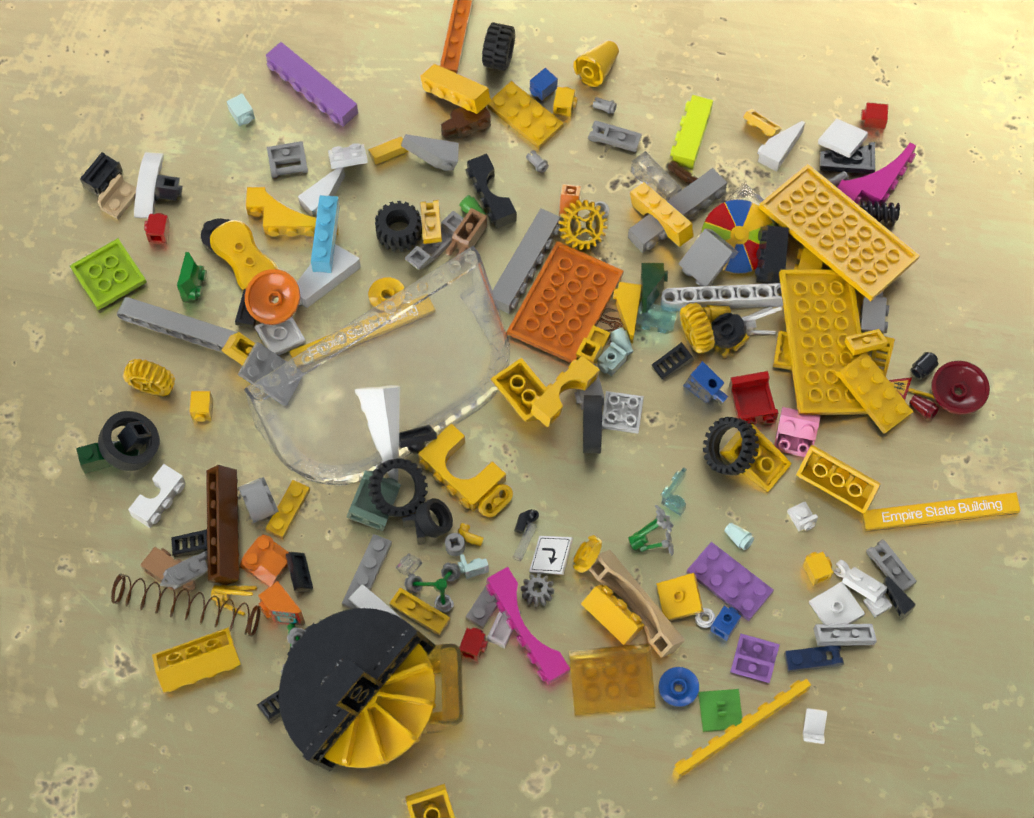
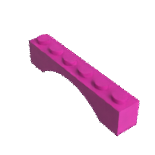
M508 566L488 577L487 585L485 586L490 596H495L498 601L496 602L497 608L501 613L504 612L508 618L506 622L511 630L515 629L518 634L516 638L521 647H526L529 652L527 657L532 664L535 663L538 667L537 673L543 682L546 680L549 685L569 673L570 667L562 654L541 643L525 626L517 605L518 582Z

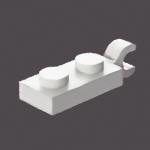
M839 560L836 563L838 568L834 570V573L843 578L842 583L876 603L886 593L887 586L856 567L850 569L843 560Z

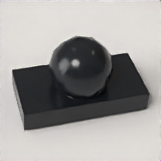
M430 425L400 432L399 447H407L411 453L418 454L425 448V442L437 439V433Z

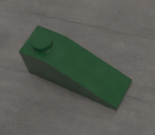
M641 263L642 313H646L663 291L664 282H668V271L664 270V263Z
M112 441L115 448L122 454L128 456L140 455L139 450L126 452L120 441ZM98 443L76 448L79 463L84 474L112 466L102 456Z

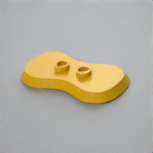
M231 220L221 224L212 232L210 236L212 250L231 265L236 281L241 289H246L249 282L258 273L269 269H278L276 263L257 248L250 228L243 222Z

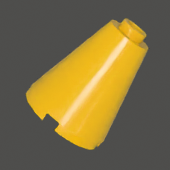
M606 41L576 58L573 68L575 74H579L583 78L581 81L584 84L598 87V85L604 82L619 54L617 44L612 41Z

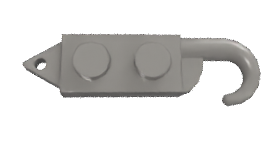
M207 551L166 569L160 586L173 587L175 590L204 575L207 571V564L205 562Z

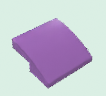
M740 634L730 672L770 683L780 644Z

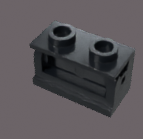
M101 152L80 180L83 188L99 197L108 188L110 181L116 178L118 174L121 175L123 170L119 161L116 162Z

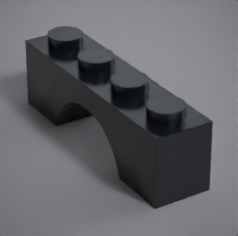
M486 153L468 160L467 169H465L468 179H472L473 189L476 194L479 193L483 209H487L490 223H494L497 229L517 221V212L510 198L499 197L488 188L489 182L495 177L494 166L488 154Z

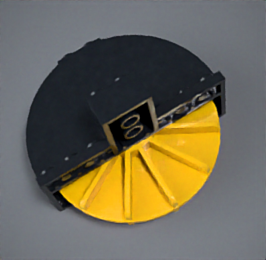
M354 608L344 610L308 626L304 630L303 636L291 645L290 651L287 653L288 658L283 668L279 686V707L282 721L289 737L304 754L303 757L308 762L328 771H332L337 764L353 768H369L390 763V761L410 749L415 742L418 743L420 736L429 723L433 709L436 708L434 668L428 657L436 645L404 619L379 609Z

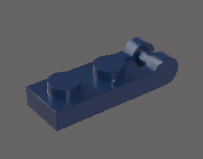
M822 646L785 651L787 671L789 673L844 665L843 657L840 656L841 646ZM832 653L833 659L827 660L826 654Z

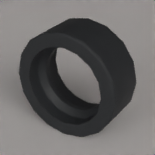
M432 498L419 505L416 509L417 523L420 529L429 537L437 538L452 528V514L443 501ZM430 510L436 515L439 526L433 521Z

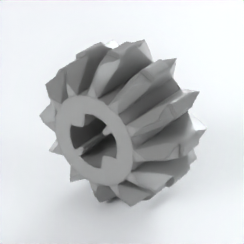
M538 573L535 578L530 574V580H523L524 585L521 586V591L524 593L522 598L527 599L528 605L534 602V606L538 607V603L541 602L545 606L546 600H552L551 595L555 591L551 588L553 582L548 581L547 575L541 578V573ZM534 588H538V590L541 588V592L537 593V590L534 592Z

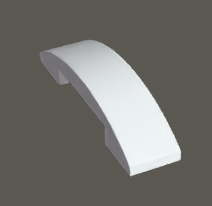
M145 152L136 188L135 218L148 219L149 214H154L155 186L157 176L162 168L164 157L162 153Z

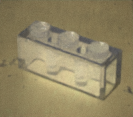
M646 151L632 160L631 173L641 183L645 182L666 201L682 191V187Z

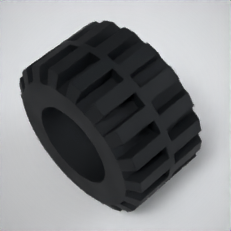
M494 22L490 24L486 32L482 51L484 67L503 71L508 68L515 45L516 33L514 26Z
M397 201V203L389 202L390 205L388 206L386 204L383 205V210L379 209L378 215L375 217L376 235L380 244H385L386 249L392 248L394 252L397 249L403 252L405 248L410 250L411 245L416 246L417 240L420 241L422 223L420 213L415 209V206H409L408 202L403 204L401 201ZM396 222H404L408 225L400 231L389 228Z

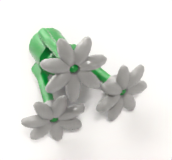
M655 505L657 508L656 519L629 536L628 539L635 551L640 549L641 552H644L648 549L663 546V548H669V553L672 556L674 554V546L671 543L670 532L674 525L669 520L670 516H666L664 510ZM659 526L663 527V529L667 528L665 533L666 540L646 545L649 542L646 534Z

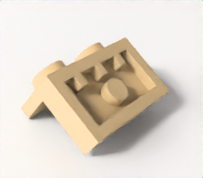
M118 174L116 178L110 181L108 188L99 195L97 202L100 210L119 219L135 199L136 187L124 181L122 175Z

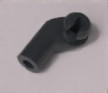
M530 509L519 514L514 531L523 534L526 525L539 518V512L535 509Z

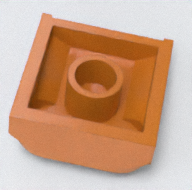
M263 534L247 550L239 566L270 587L287 568L288 563L285 554L289 552L275 543L270 536Z

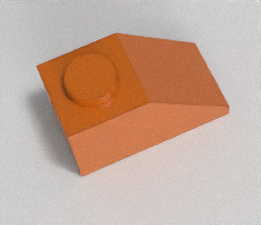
M563 184L559 216L561 213L567 214L564 208L571 209L570 203L576 205V201L580 200L581 186Z

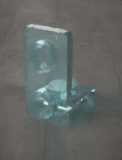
M684 467L680 472L676 471L671 479L673 482L670 487L666 486L661 493V504L680 516L685 511L686 503L679 495L674 496L673 493L686 476L687 469Z

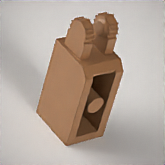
M471 208L453 233L452 242L446 250V255L451 256L457 248L459 252L456 255V260L460 262L465 254H469L487 228V216Z
M154 547L140 566L145 573L161 583L165 570L183 561L170 557L171 554L164 548L160 550ZM192 580L181 587L192 592L196 588V583Z

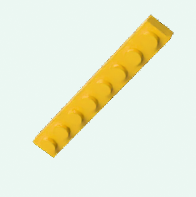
M807 678L802 682L797 680L790 686L791 689L786 693L781 691L774 697V701L769 704L765 702L757 708L758 712L753 715L749 713L741 719L742 723L737 726L733 724L724 731L725 734L720 738L718 735L713 737L708 742V746L703 749L699 747L691 753L692 757L687 760L683 758L678 761L673 771L674 776L677 780L796 700L809 691L811 687L810 682Z

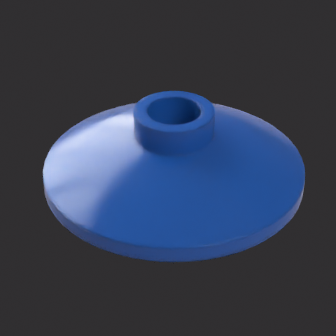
M673 667L665 671L661 676L659 692L663 700L668 704L683 707L691 704L696 699L699 693V682L696 675L689 669ZM680 686L682 691L677 692L675 687Z

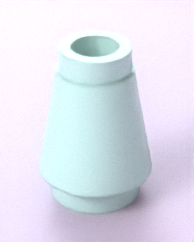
M621 327L610 333V340L627 352V356L634 352L627 330Z
M733 523L728 524L725 528V532L739 549H748L754 541L752 533Z

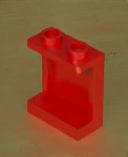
M768 371L730 378L729 387L737 418L754 425L761 422L768 424L777 420L779 412L778 409H775L769 386L770 377Z

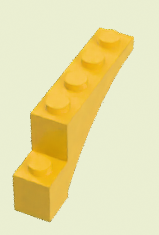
M247 187V214L253 217L264 215L263 228L265 235L314 236L316 217L301 214L284 206L266 192L265 187ZM337 225V233H336V235H339V226H338V225Z

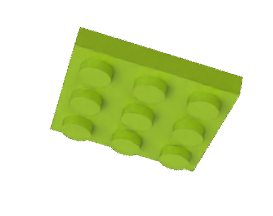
M118 238L70 265L71 270L97 310L147 283L145 277Z

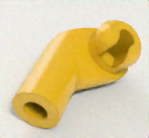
M461 523L458 534L462 535L467 543L481 547L484 538L470 533V525Z

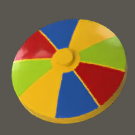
M746 200L724 202L715 207L703 223L701 233L704 229H712L738 251L735 258H730L723 267L722 271L745 274L756 270L758 267L756 254L760 242L758 240L759 230L763 226L774 225L771 218L753 202Z

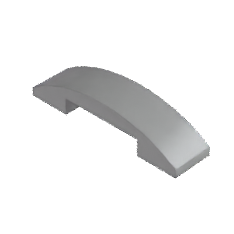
M452 211L441 222L442 242L423 243L420 247L416 246L405 257V260L418 270L430 264L451 244L453 233L464 218L455 211Z

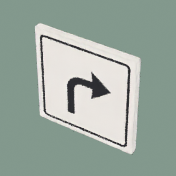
M539 536L529 572L563 575L574 538Z

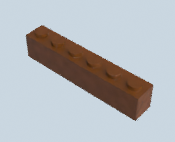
M216 465L206 470L208 582L227 586L238 581L240 574L237 469Z

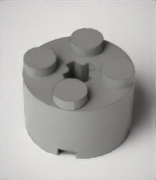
M264 477L238 487L253 523L279 512Z

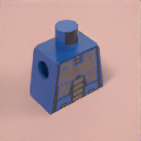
M703 361L691 373L683 385L705 403H709L713 398L722 405L729 397L720 390L724 385V381Z

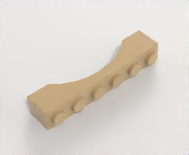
M608 550L599 553L589 571L598 582L608 586L640 616L641 622L645 625L644 629L648 642L661 658L674 653L685 639L613 552Z

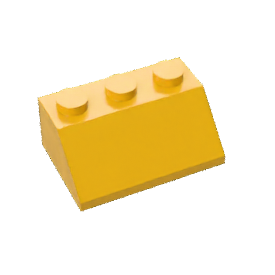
M520 358L492 377L491 381L525 422L538 420L531 414V403L536 396H541L544 393L546 387L526 362Z

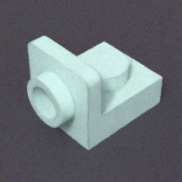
M464 554L460 555L461 562H458L460 573H465L466 579L489 572L486 558L482 560L477 558L467 564Z

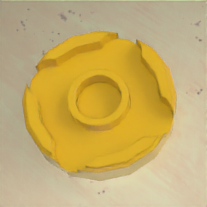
M595 535L589 536V541H584L574 556L573 562L576 564L573 565V568L580 573L586 572L594 564L601 551L602 540Z

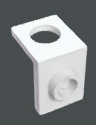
M807 708L803 729L804 741L825 744L824 730L827 711Z

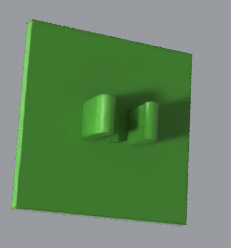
M739 689L699 692L703 732L722 731L733 724L737 726L742 723Z

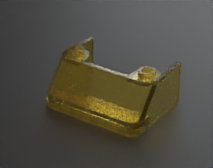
M455 644L436 645L428 656L434 668V674H441L442 712L432 713L429 723L422 734L440 733L459 724L464 718L462 652Z

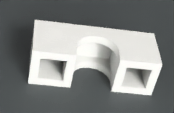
M165 464L162 465L152 478L155 486L161 489L159 495L149 499L140 494L128 509L133 518L149 528L153 524L158 523L162 512L171 506L173 498L177 493H181L185 487L183 476Z

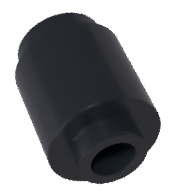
M924 352L912 364L910 371L913 376L919 380L926 378L939 365L937 356L932 352Z

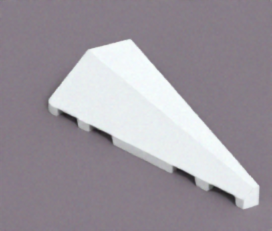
M389 385L355 389V393L359 396L362 404L361 409L365 412L368 420L367 425L374 444L382 457L381 462L399 458L400 386ZM398 468L387 472L389 478L398 481Z

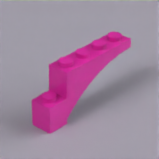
M909 143L895 160L872 174L848 181L842 179L837 188L858 205L863 200L865 202L871 201L872 206L878 201L881 206L882 202L888 201L890 190H895L897 187L899 176L903 177L906 173L908 162L912 163L915 159L916 153L914 151L916 145Z

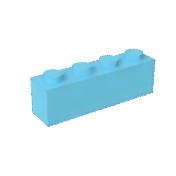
M319 195L311 255L313 272H332L340 210L338 196Z

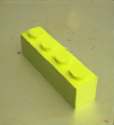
M692 95L691 101H687L685 106L687 113L686 116H682L680 122L682 129L677 131L675 137L677 144L672 146L670 156L673 157L672 161L677 162L678 166L694 168L712 111L713 100Z

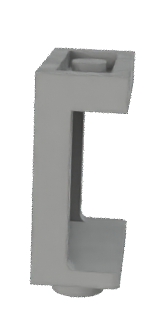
M704 229L679 262V265L686 275H692L696 279L695 282L699 286H713L712 282L730 258H735L738 251L712 229Z

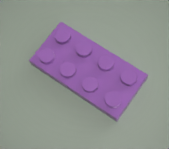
M710 542L686 572L687 574L695 573L696 579L701 585L728 606L737 610L748 621H750L774 591L713 542Z

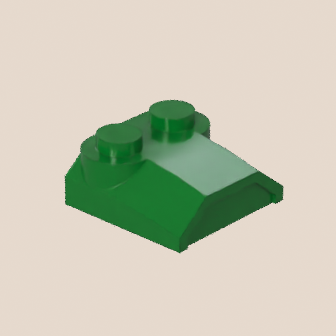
M185 252L177 282L182 302L188 303L193 300L197 301L198 297L201 298L203 293L202 282L207 278V270H204V266L197 265L189 252Z

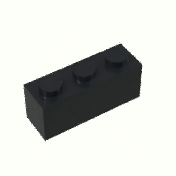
M767 225L759 230L758 240L760 242L756 254L758 267L755 270L756 283H780L779 272L780 270H786L789 228Z

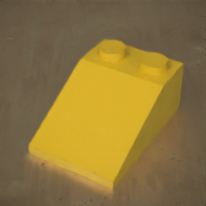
M751 424L757 432L755 435L758 436L759 440L755 443L759 444V448H755V451L758 452L757 456H753L755 462L749 463L751 467L745 469L746 472L743 474L763 490L769 492L792 463L754 424ZM739 430L719 452L730 464L735 462L742 449V437Z
M445 784L405 796L411 818H455Z

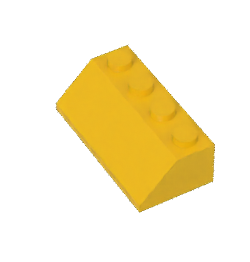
M814 445L810 446L796 474L798 477L863 514L866 513L881 485L876 480Z
M229 627L152 654L155 672L163 693L175 691L186 684H194L200 679L214 677L222 671H230L241 665Z

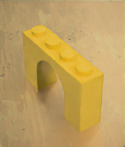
M451 423L437 436V439L432 440L418 453V463L424 470H429L438 483L442 482L452 496L456 495L466 509L470 508L474 512L478 508L479 502L496 485L506 482V473L492 461L478 475L470 479H459L450 474L446 467L447 462L465 444V435Z

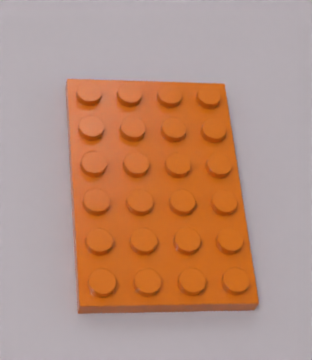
M557 241L509 326L507 335L569 363L575 359L578 360L576 353L584 337L587 338L593 325L596 326L614 293V289L621 280L624 270Z

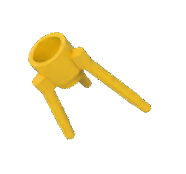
M214 585L211 597L216 595L220 606H222L230 598V594L252 596V592L238 590H256L257 587ZM213 597L211 600L217 601V598ZM227 603L224 605L225 608L233 611V606ZM239 610L238 614L244 616L245 612Z

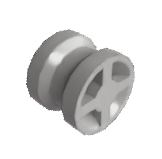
M452 533L446 537L445 547L450 556H460L465 550L464 538L458 533Z

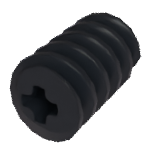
M861 201L860 207L881 223V220H884V224L887 226L890 220L892 226H894L896 221H898L900 213L899 203L894 207V203L890 202L887 207L886 202H882L880 206L879 202L876 201L872 206L871 201H867L865 206L864 201Z

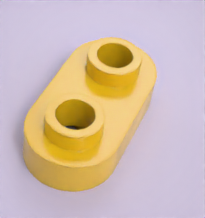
M505 484L496 485L479 502V512L483 516L494 517L511 501L513 497L511 487ZM502 490L503 494L499 496V492ZM489 504V508L486 510L485 506Z

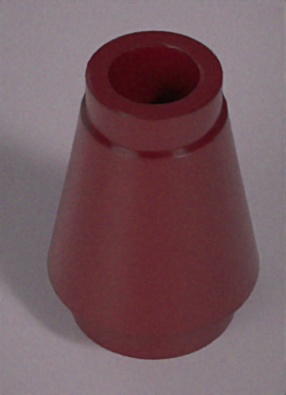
M916 394L909 402L925 419L932 420L939 411V407L935 402Z

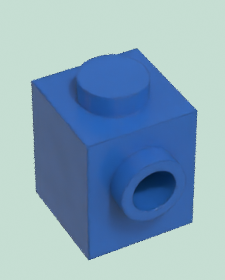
M546 68L530 80L531 94L534 97H538L541 101L558 87V78Z
M724 606L712 623L710 631L728 641L740 622L741 616L739 612L732 607L727 608Z

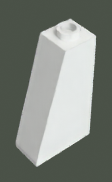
M335 244L331 273L313 272L310 264L297 281L301 295L299 306L303 305L308 308L359 270L361 267L360 258Z

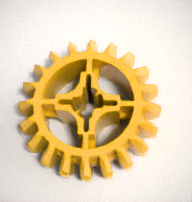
M577 200L576 205L570 203L571 209L564 208L567 214H560L564 220L558 221V224L563 225V227L559 228V231L565 232L561 235V238H567L565 243H572L571 247L576 248L578 246L579 250H583L584 247L587 250L590 249V244L596 247V241L602 242L600 235L606 236V233L602 232L603 229H608L607 225H603V222L608 221L607 218H602L605 215V211H600L601 206H595L593 201L589 203L588 200H584L582 203L580 200ZM586 209L590 211L588 215L582 218L576 215L580 210ZM594 217H595V220H596V228H595V230H594L593 227H592V222H593V220H594ZM571 219L575 224L572 230L573 232H571L570 228ZM580 221L586 222L587 229L580 227L582 226ZM583 232H586L590 235L589 238L584 240H578L576 238Z
M690 303L680 309L681 326L693 351L700 354L714 348L713 330L709 318L701 305Z
M132 359L124 369L123 378L130 386L158 397L160 395H169L175 384L174 375L170 370H166L165 367L147 360Z

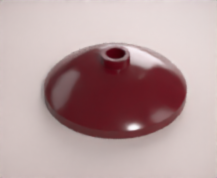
M951 361L942 365L932 379L931 388L935 400L942 408L954 414L966 415L974 413L984 406L989 397L990 385L987 376L979 367L967 361ZM955 391H959L961 395L956 394Z

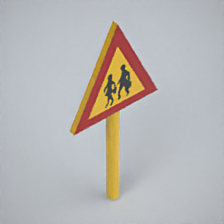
M912 377L889 380L904 400L908 392L935 399L933 394L909 388Z

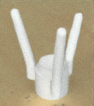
M772 306L742 317L746 323L747 335L776 334V331L753 330V328H756V319L781 311L782 307L773 309Z

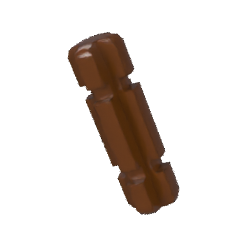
M671 161L668 165V170L672 173L675 172V175L684 182H689L688 185L698 179L696 176H692V173L684 167H679V164L675 161Z

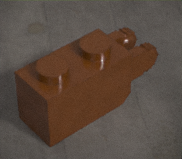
M486 106L478 114L468 111L463 107L452 110L451 119L441 124V135L444 138L455 135L458 138L469 136L477 130H483L490 126L491 115Z

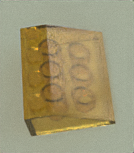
M648 643L568 651L575 716L656 708L651 648Z

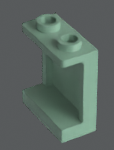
M365 470L348 511L347 518L383 532L389 516L381 513V510H377L375 508L376 505L372 504V497L368 494L370 492L368 484L371 482L369 478L373 475V471ZM383 477L381 493L390 505H394L401 484L393 478L386 479Z

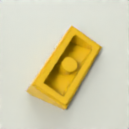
M402 136L368 149L375 165L409 152L401 146Z

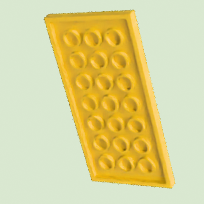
M809 164L764 199L758 207L781 227L789 228L788 233L870 301L913 265L920 256Z
M780 270L779 278L798 413L804 415L868 414L836 374L863 354L852 355L844 343L846 337L861 333L855 288L834 270Z

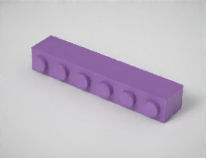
M282 42L266 54L269 69L276 71L285 82L291 83L292 87L297 92L303 93L309 102H314L321 112H326L333 122L339 123L344 127L358 114L357 103Z

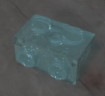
M640 302L636 324H639L640 329L650 330V327L658 328L657 332L668 334L669 330L673 331L677 309L652 304L646 313H642V302Z

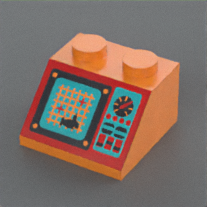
M278 581L258 595L260 599L258 604L261 607V612L267 619L271 618L274 623L305 624L302 611Z

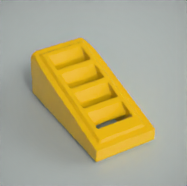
M884 336L888 341L887 347L877 350L887 354L873 350L871 358L877 366L884 367V369L880 370L886 376L895 339ZM875 358L885 360V362L875 360Z

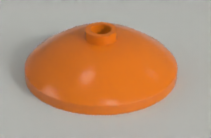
M269 269L262 271L252 278L246 288V308L249 314L260 323L266 325L283 323L294 315L299 306L300 288L296 280L283 270ZM278 297V302L274 303V299Z

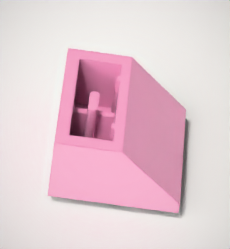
M782 407L774 446L780 452L805 457L810 446L815 443L820 415L799 414L798 410Z

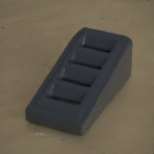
M681 342L654 362L652 367L661 379L664 380L692 362L694 358ZM681 352L685 358L682 359L678 353ZM673 356L679 361L677 364L672 359ZM669 360L673 367L670 368L665 361ZM662 364L667 371L664 373L659 365Z
M207 529L171 537L172 556L201 554L207 551ZM180 541H182V547H183V549H181V550H180V544H179Z
M887 576L882 584L887 586L886 593L898 615L903 620L913 611L916 605Z
M279 690L257 704L258 709L269 723H272L281 716L280 708L277 709L273 703L276 700L279 704ZM270 705L274 712L270 713L266 707Z

